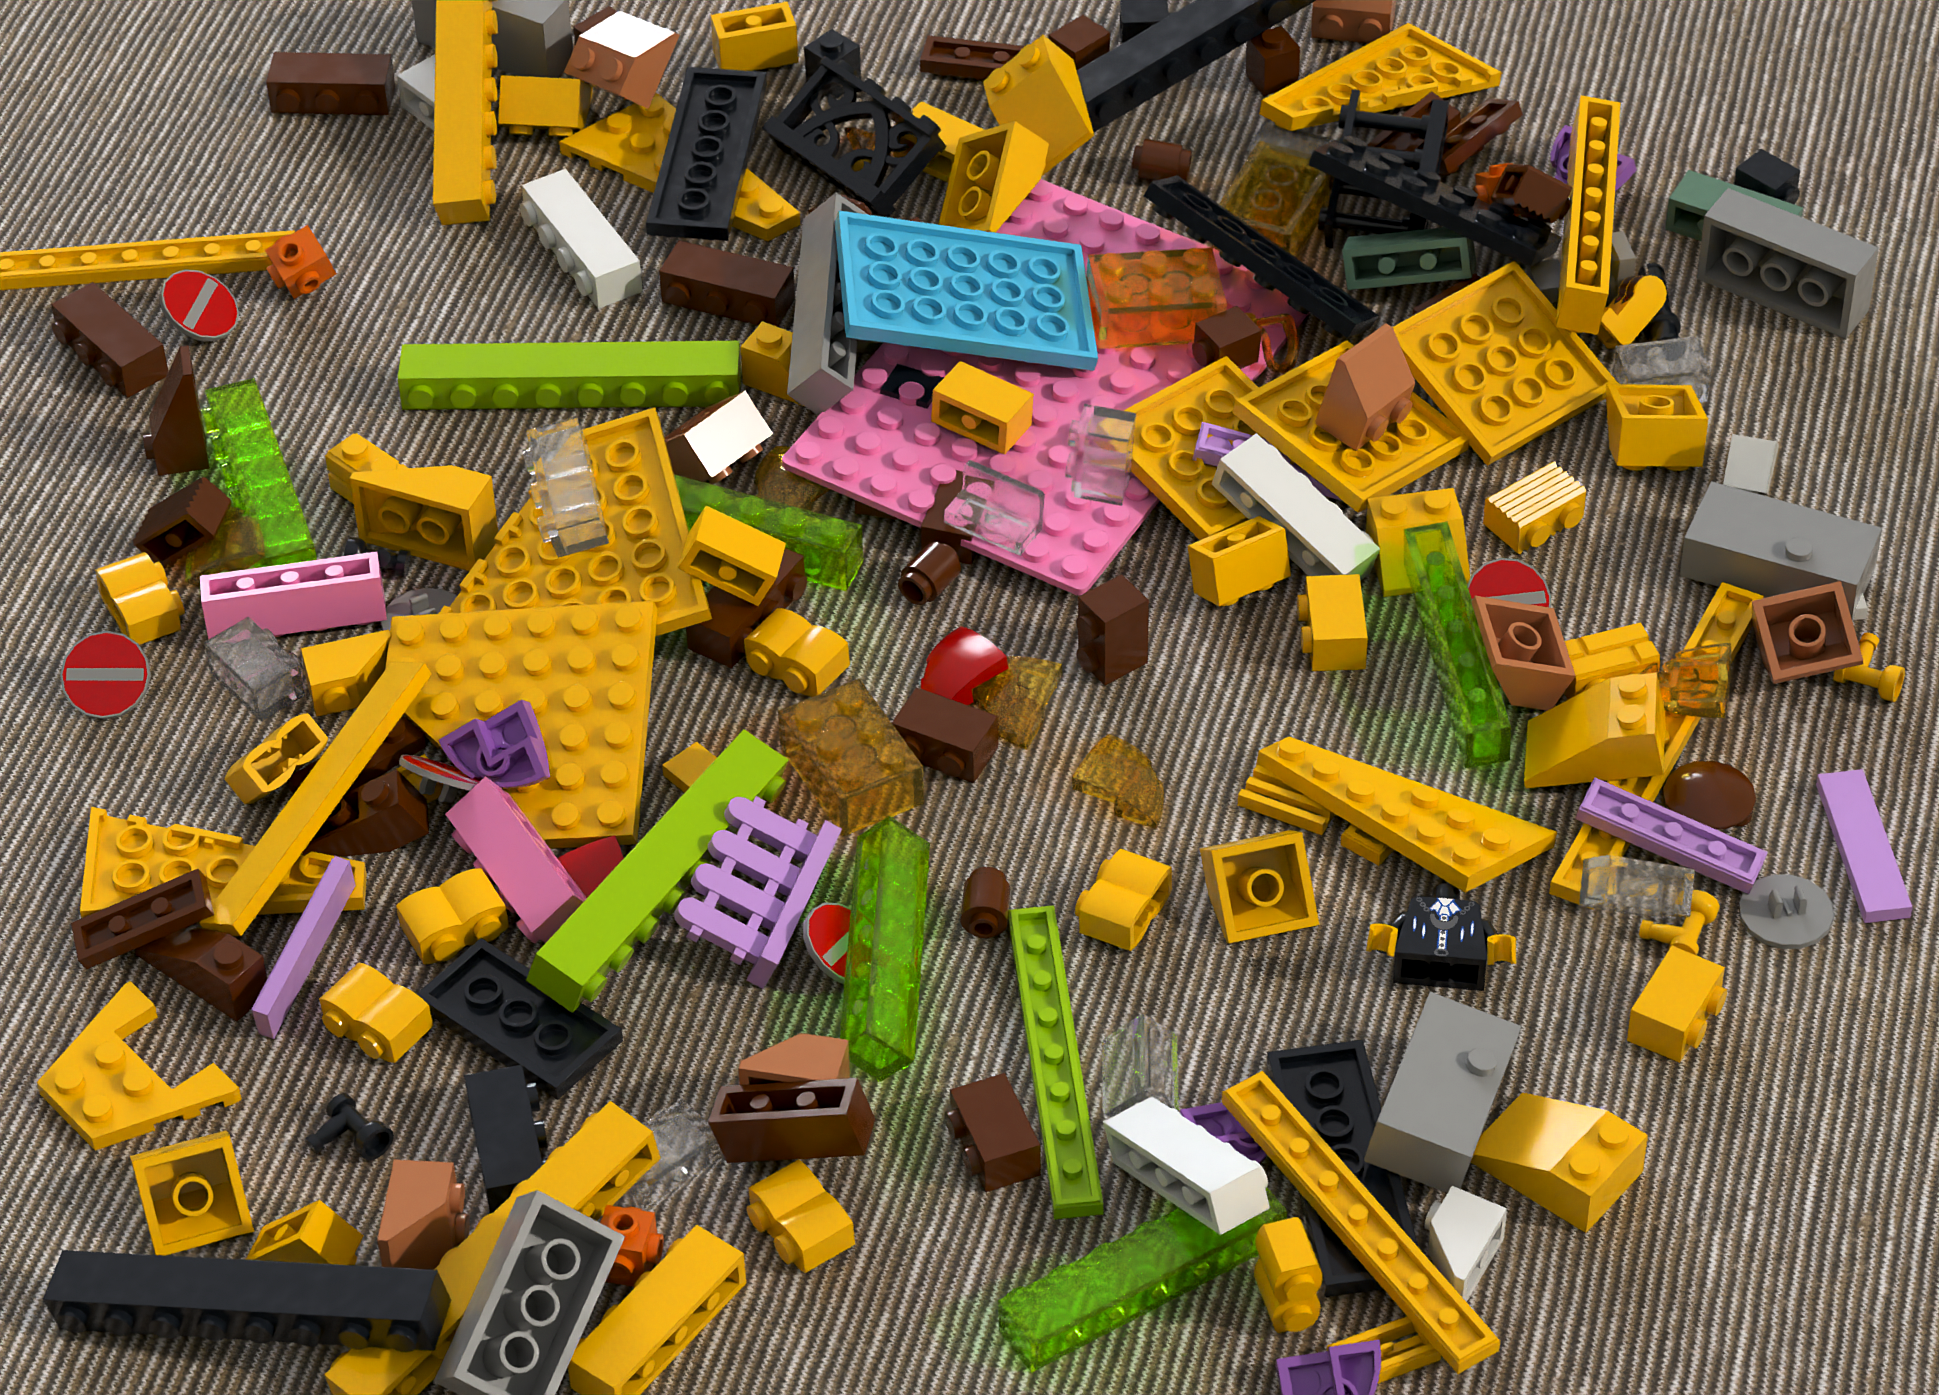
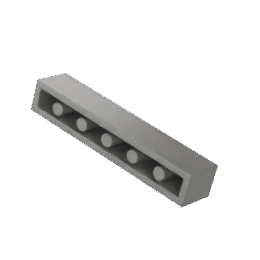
M837 192L803 219L787 389L788 396L817 415L827 411L854 388L857 339L847 338L845 335L835 220L838 211L867 213Z

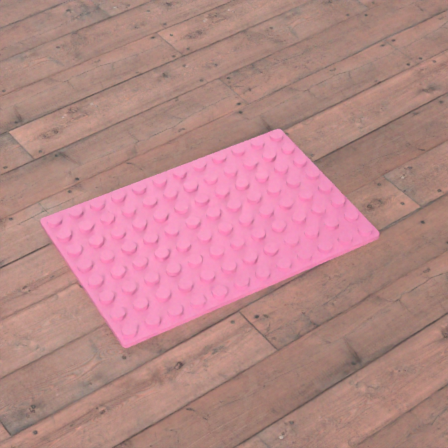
M1041 179L996 233L1079 244L1082 246L1098 353V361L1094 371L883 343L855 374L853 390L827 411L821 412L783 455L782 467L787 471L921 528L928 509L934 505V496L939 485L952 482L956 478V470L997 478L995 490L993 484L987 480L979 479L969 484L968 492L971 496L975 498L989 497V503L972 541L961 539V546L1074 595L1081 596L1089 591L1160 501L1095 436L1098 424L1204 368V366L1197 363L1192 355V344L1194 343L1195 325L1197 322L1235 306H1238L1244 313H1254L1256 315L1257 326L1262 330L1258 362L1240 369L1255 382L1308 314H1303L1292 308L1287 303L1289 297L1276 288L1274 291H1271L1259 285L1253 279L1254 273L1243 265L1236 267L1220 257V251ZM959 361H962L1034 394L1032 425L1006 454H1002L931 422L932 402L927 409L916 405V400L924 395V388L919 383L906 382L899 387V399L880 394L881 387L897 363L921 370L922 373L928 376L945 377ZM962 505L952 506L946 513L947 520L954 525L967 524L973 517L972 511Z

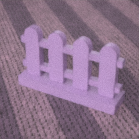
M757 796L753 802L744 797H735L730 800L725 809L724 816L730 825L739 829L737 834L727 830H719L713 834L708 843L710 855L722 862L721 867L718 868L712 864H701L697 867L691 878L693 888L698 893L706 896L704 901L701 902L695 898H684L677 906L674 918L681 927L689 931L686 936L687 938L697 943L698 939L702 937L731 952V961L740 965L744 959L754 964L746 981L763 989L780 962L842 828L825 820L819 832L815 835L806 830L809 823L799 818L795 824L764 808L766 801ZM751 835L780 850V856L778 857L747 841L749 836ZM792 857L802 862L800 868L790 863ZM733 868L764 884L763 891L731 875ZM776 891L786 896L784 902L774 897ZM716 903L748 918L747 924L745 925L714 908ZM760 925L770 930L767 936L757 931Z

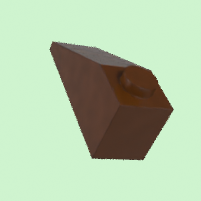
M189 345L180 346L149 415L151 433L143 434L146 459H155L158 476L210 469L206 435Z
M190 925L135 949L138 957L236 1022L252 1009L267 981L263 956L232 935L224 932Z

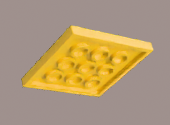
M1515 260L1393 326L1413 377L1444 415L1470 439L1469 445L1487 466L1606 399L1607 384H1619L1577 333L1556 327V308Z
M1346 340L1236 400L1232 413L1359 513L1367 508V498L1389 496L1464 453L1469 448L1470 439L1447 417L1414 392H1412L1410 397L1413 405L1408 416L1401 423L1397 424L1394 422L1377 441L1373 442L1370 440L1357 451L1316 425L1315 421L1337 358L1354 346Z
M1227 356L1098 424L1095 436L1199 540L1249 520L1212 485L1217 467L1203 463V460L1200 458H1196V461L1192 460L1202 422L1250 435L1257 433L1235 416L1232 411L1237 399L1259 387Z

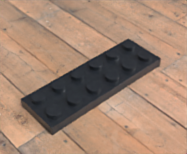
M687 67L646 221L647 235L669 238L729 240L767 87L766 72Z
M1344 136V138L1341 137L1314 149L1308 163L1309 166L1530 267L1556 253L1562 239L1561 236L1551 232V226L1535 219L1523 220L1515 216V211L1509 206L1497 202H1492L1490 205L1477 199L1478 194L1463 186H1454L1453 188L1440 182L1441 177L1434 172L1425 169L1415 171L1404 166V160L1394 154L1386 152L1378 154L1367 149L1368 144L1359 138Z
M1178 175L1151 182L1143 195L1153 203L1151 207L1156 213L1166 219L1173 220L1175 218L1187 226L1185 232L1193 239L1201 243H1207L1208 241L1221 250L1219 252L1220 257L1236 267L1243 265L1254 273L1253 279L1262 287L1274 291L1276 288L1289 297L1287 303L1295 310L1303 314L1310 312L1323 321L1321 327L1337 338H1342L1343 336L1346 338L1352 337L1371 329L1378 318V314Z
M1363 1039L1267 1052V1067L1271 1081L1418 1247L1399 1174L1364 1161L1382 1109ZM1299 1192L1312 1248L1322 1272L1321 1284L1324 1296L1332 1297L1384 1290Z

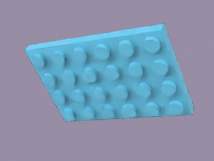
M838 211L835 220L845 335L847 338L1094 371L1098 361V353L1081 245Z

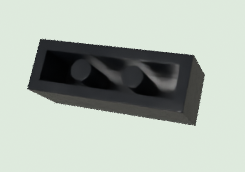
M522 1065L464 1075L469 1111L490 1214L496 1211L511 1196L512 1191L520 1182L528 1180L547 1160V1158L541 1159L540 1150L548 1149L543 1120L534 1121L532 1115L533 1112L540 1111L535 1082L526 1084Z

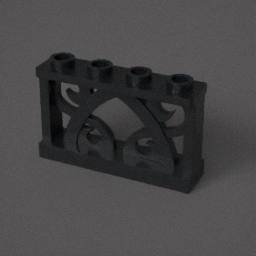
M824 56L820 61L821 66L778 117L771 116L762 129L777 148L850 198L864 202L876 216L889 218L896 210L893 206L935 155L938 152L942 153L947 147L938 135L941 129L926 115H922L920 119L914 116L912 108L899 97L895 96L892 100L887 98L884 89L872 79L867 78L865 82L859 79V74L845 61L840 60L837 64ZM832 87H843L845 89L844 96L836 100L832 93H830L828 96L830 109L823 111L820 104L823 97ZM857 97H858V98H860V99L863 100V101H861V102H856V99H857ZM813 110L816 115L803 122ZM889 118L897 123V125L891 128ZM858 119H873L875 149L853 150L836 160L835 157L840 147V135L835 125ZM828 129L830 134L829 142L824 146H817L819 139L827 138L822 131ZM904 135L916 136L917 143L906 156H891V151L903 152L909 148L907 144H900V139ZM863 159L872 160L871 164L863 161L864 167L862 170H853L854 164L857 161ZM888 166L894 167L895 169L883 182Z

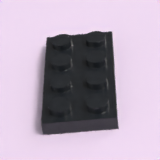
M480 938L422 988L417 995L429 1005L431 1017L505 1066L522 1065L526 1080L531 1083L535 1082L537 1087L558 1100L623 1042L622 1029L583 1003L573 1013L526 981L530 971L529 968Z

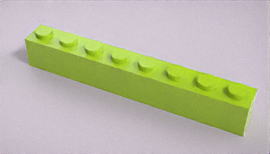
M740 341L402 344L398 371L402 410L708 407L740 393L742 379Z
M743 729L535 954L526 981L572 1013L585 999L590 1002L594 1001L607 982V974L612 969L617 973L620 972L634 952L632 947L637 941L646 943L660 924L658 918L664 912L671 915L676 910L680 901L686 895L685 888L691 883V878L697 867L701 864H712L710 861L713 857L708 851V843L713 834L719 830H727L735 834L739 830L730 825L724 816L725 809L730 800L735 797H744L753 802L757 796L769 803H773L786 785L787 781L782 778L788 759Z

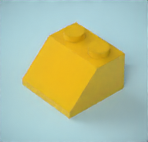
M501 75L498 124L509 128V134L532 136L533 129H549V136L566 138L572 135L573 131H580L585 128L593 87L581 79Z
M1606 385L1609 449L1617 466L1636 471L1643 470L1647 466H1664L1673 471H1684L1689 469V467H1703L1708 417L1691 385Z
M1454 488L1367 498L1365 532L1370 535L1374 543L1380 548L1374 567L1383 597L1466 587L1470 579L1464 519Z
M1288 830L1199 848L1208 895L1228 944L1319 925L1302 832Z
M227 1130L130 1156L155 1255H169L254 1232L231 1138Z

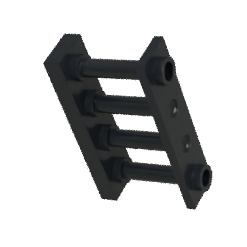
M1352 89L1349 105H1342L1340 110L1339 129H1344L1343 138L1344 136L1356 137L1357 127L1417 134L1419 139H1424L1425 142L1423 149L1416 148L1415 152L1367 146V149L1378 154L1382 152L1394 154L1404 160V166L1413 168L1415 171L1418 169L1429 170L1439 175L1449 125V101L1433 99L1430 115H1422V118L1360 111V90ZM1335 177L1329 205L1321 206L1318 220V230L1325 231V247L1333 248L1337 228L1383 234L1429 229L1430 224L1429 220L1412 212L1410 217L1403 216L1402 220L1340 212L1344 194L1381 198Z

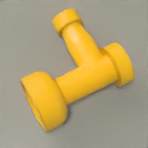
M1863 633L1859 641L1863 664L1835 670L1833 679L1840 683H1845L1846 680L1878 688V694L1882 699L1895 702L1902 689L1905 668L1889 665L1881 671L1868 667L1873 651L1878 646L1879 638L1872 633Z
M1690 890L1684 894L1680 904L1681 914L1685 918L1682 927L1654 924L1653 921L1643 920L1640 925L1639 938L1647 940L1652 938L1662 943L1670 944L1669 949L1671 946H1674L1697 956L1699 946L1696 942L1703 925H1708L1716 919L1720 908L1719 902L1707 892Z

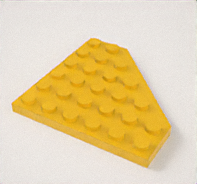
M654 407L571 433L562 445L564 450L553 467L547 466L528 491L530 498L519 513L513 512L494 537L496 544L484 560L480 558L477 560L460 583L461 592L450 607L444 605L438 613L654 601L658 610L655 637L711 620L712 616L702 580L678 569L689 529L656 408Z
M654 601L392 617L386 668L391 662H424L432 673L426 684L404 712V715L425 734V737L437 748L440 747L442 749L438 740L471 720L477 718L486 721L521 699L530 702L545 744L550 778L527 787L502 789L511 795L550 849L581 847L616 835L619 845L637 844L658 611Z

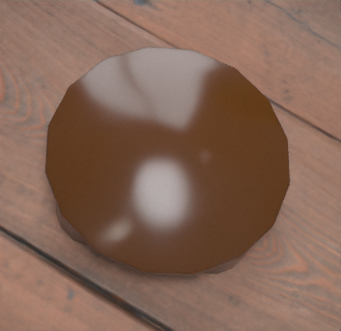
M1694 761L1678 767L1668 776L1663 789L1665 805L1669 810L1716 830L1747 825L1751 821L1756 802L1754 786L1746 775L1731 765L1716 761Z

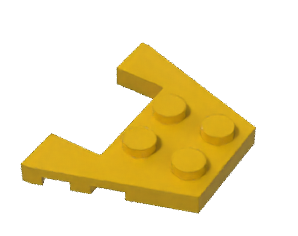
M131 981L123 985L37 1081L40 1095L95 1151L155 1131L154 1124L178 1116L185 1121L200 1116L201 1108L222 1101L224 1107H227L242 1100L239 1087L215 1063L210 1064L171 1089L123 1041L124 1038L158 1017L155 1005Z

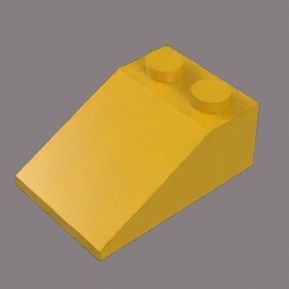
M1041 35L1031 44L1024 46L1015 57L1001 68L995 69L983 81L989 107L999 126L1016 121L1049 143L1042 176L1094 136L1074 60L1044 35Z
M1016 121L959 137L938 225L996 233L1041 180L1045 169V159L1049 143Z
M448 465L353 472L350 476L358 535L366 543L398 552L400 550H407L413 556L470 571L479 558L484 560L496 544L494 537L499 531L492 476Z
M1657 673L1611 677L1528 720L1524 771L1525 789L1592 782L1594 777L1607 781L1664 775L1665 710Z
M1522 1092L1480 1136L1471 1163L1587 1233L1643 1172L1648 1135L1607 1110Z

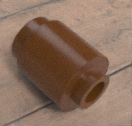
M1145 138L1143 146L1135 145L1131 169L1138 170V179L1157 181L1178 175L1187 182L1192 150L1183 149L1181 144Z
M938 542L928 543L901 571L898 587L902 595L916 605H924L926 602L934 601L961 572V565L956 551L947 544Z
M980 867L972 871L964 883L960 922L964 930L978 938L997 936L1005 931L1007 927L1011 888L1002 871L993 867Z

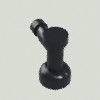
M355 537L348 538L344 556L378 552L380 568L394 570L397 576H407L411 560L410 551L400 550L399 553H393L385 549H368L364 540Z
M341 1093L335 1096L327 1105L326 1114L331 1119L325 1122L315 1134L311 1133L305 1138L307 1145L317 1154L325 1148L324 1145L337 1139L349 1129L355 1135V1150L365 1160H374L382 1156L390 1148L394 1134L381 1121L369 1122L356 1109V1102L347 1093Z

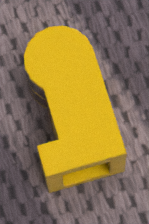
M1652 275L1630 276L1622 281L1619 286L1618 296L1604 309L1599 332L1596 335L1607 349H1626L1662 308L1667 296L1666 286L1663 281L1657 276Z

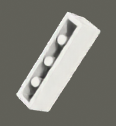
M566 169L522 185L523 203H520V212L527 226H533L536 229L542 245L546 249L551 248L557 257L561 269L565 273L570 272L575 279L579 292L583 296L588 295L596 307L600 309L643 292L640 260Z
M1256 433L1220 459L1212 485L1249 520L1261 516L1285 528L1289 558L1308 576L1359 574L1361 581L1371 573L1380 548L1374 543L1369 534L1361 531L1343 514L1338 505L1330 502L1312 485L1311 481L1304 474L1299 473L1273 445L1268 444Z
M1151 1096L1103 1122L1114 1164L1219 1235L1270 1209L1265 1189L1268 1186L1267 1175L1257 1161H1251L1237 1152L1229 1143H1223L1209 1134L1204 1127L1192 1123L1175 1108H1169Z

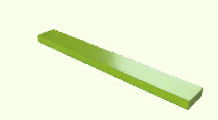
M1052 905L1010 909L1008 912V927L1054 1219L1103 1215V1198L1055 907Z

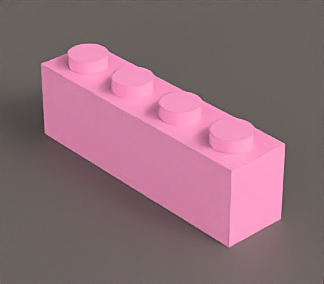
M378 552L200 576L201 604L209 645L218 643L232 644L241 640L280 637L285 634L312 630L324 631L333 627L355 624L368 625L373 622L387 620Z
M486 776L445 814L456 828L452 833V837L467 853H474L477 857V860L473 863L474 867L482 868L491 884L495 882L499 888L496 892L505 904L506 909L511 913L517 912L521 918L516 923L518 928L533 943L536 944L539 940L546 943L587 899L511 795Z

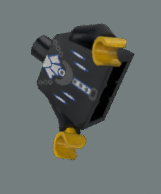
M1452 884L1436 885L1432 890V897L1416 896L1411 899L1407 912L1398 913L1388 924H1372L1369 928L1366 951L1377 950L1391 957H1394L1395 953L1393 983L1484 991L1486 963L1487 965H1494V963L1500 964L1507 961L1511 964H1516V938L1511 935L1499 934L1489 920L1481 917L1480 905L1475 901L1460 900V890Z

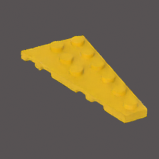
M1407 23L1263 99L1259 114L1273 121L1280 128L1294 131L1339 121L1341 106L1349 105L1352 89L1360 90V111L1377 113L1414 105L1431 91L1440 98H1446L1497 87L1500 84L1502 72L1420 28Z
M656 92L649 109L634 103L560 140V154L570 158L579 155L589 160V166L600 171L606 167L623 174L624 181L654 193L676 108ZM746 168L732 227L765 241H770L801 225L800 212Z
M1292 737L1284 738L1258 752L1256 765L1264 766L1282 779L1283 783L1465 893L1554 848L1557 831Z
M91 807L80 904L81 918L195 869H199L207 878L213 904L255 846L244 844L243 838L179 824L165 828L147 824L145 817L129 815L126 820L108 816L105 809ZM310 852L305 856L300 855L257 915L303 913L331 859H334L335 856L317 852ZM343 858L351 863L356 886L342 911L365 910L367 878L365 862Z

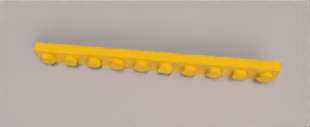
M1724 582L1721 583L1661 688L1665 710L1664 775L1608 780L1607 783L1651 802L1655 801L1753 626L1752 601L1764 598L1763 595ZM1584 823L1551 880L1549 894L1593 910L1630 843Z

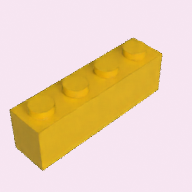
M697 1224L684 1238L675 1240L661 1262L652 1271L644 1272L626 1298L619 1305H612L604 1314L601 1323L587 1338L579 1340L568 1365L571 1389L581 1395H640L746 1284L744 1253Z

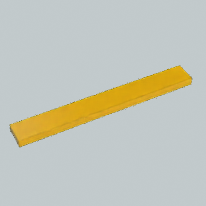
M295 230L0 252V290L168 278L172 273L185 269L198 270L209 275L264 271L268 266L272 265L265 249L274 245L280 237L293 234Z
M391 662L212 904L214 915L199 922L202 928L228 933L232 936L243 935L432 675L424 662Z
M1263 1071L1222 1092V1104L1457 1374L1499 1351V1338Z

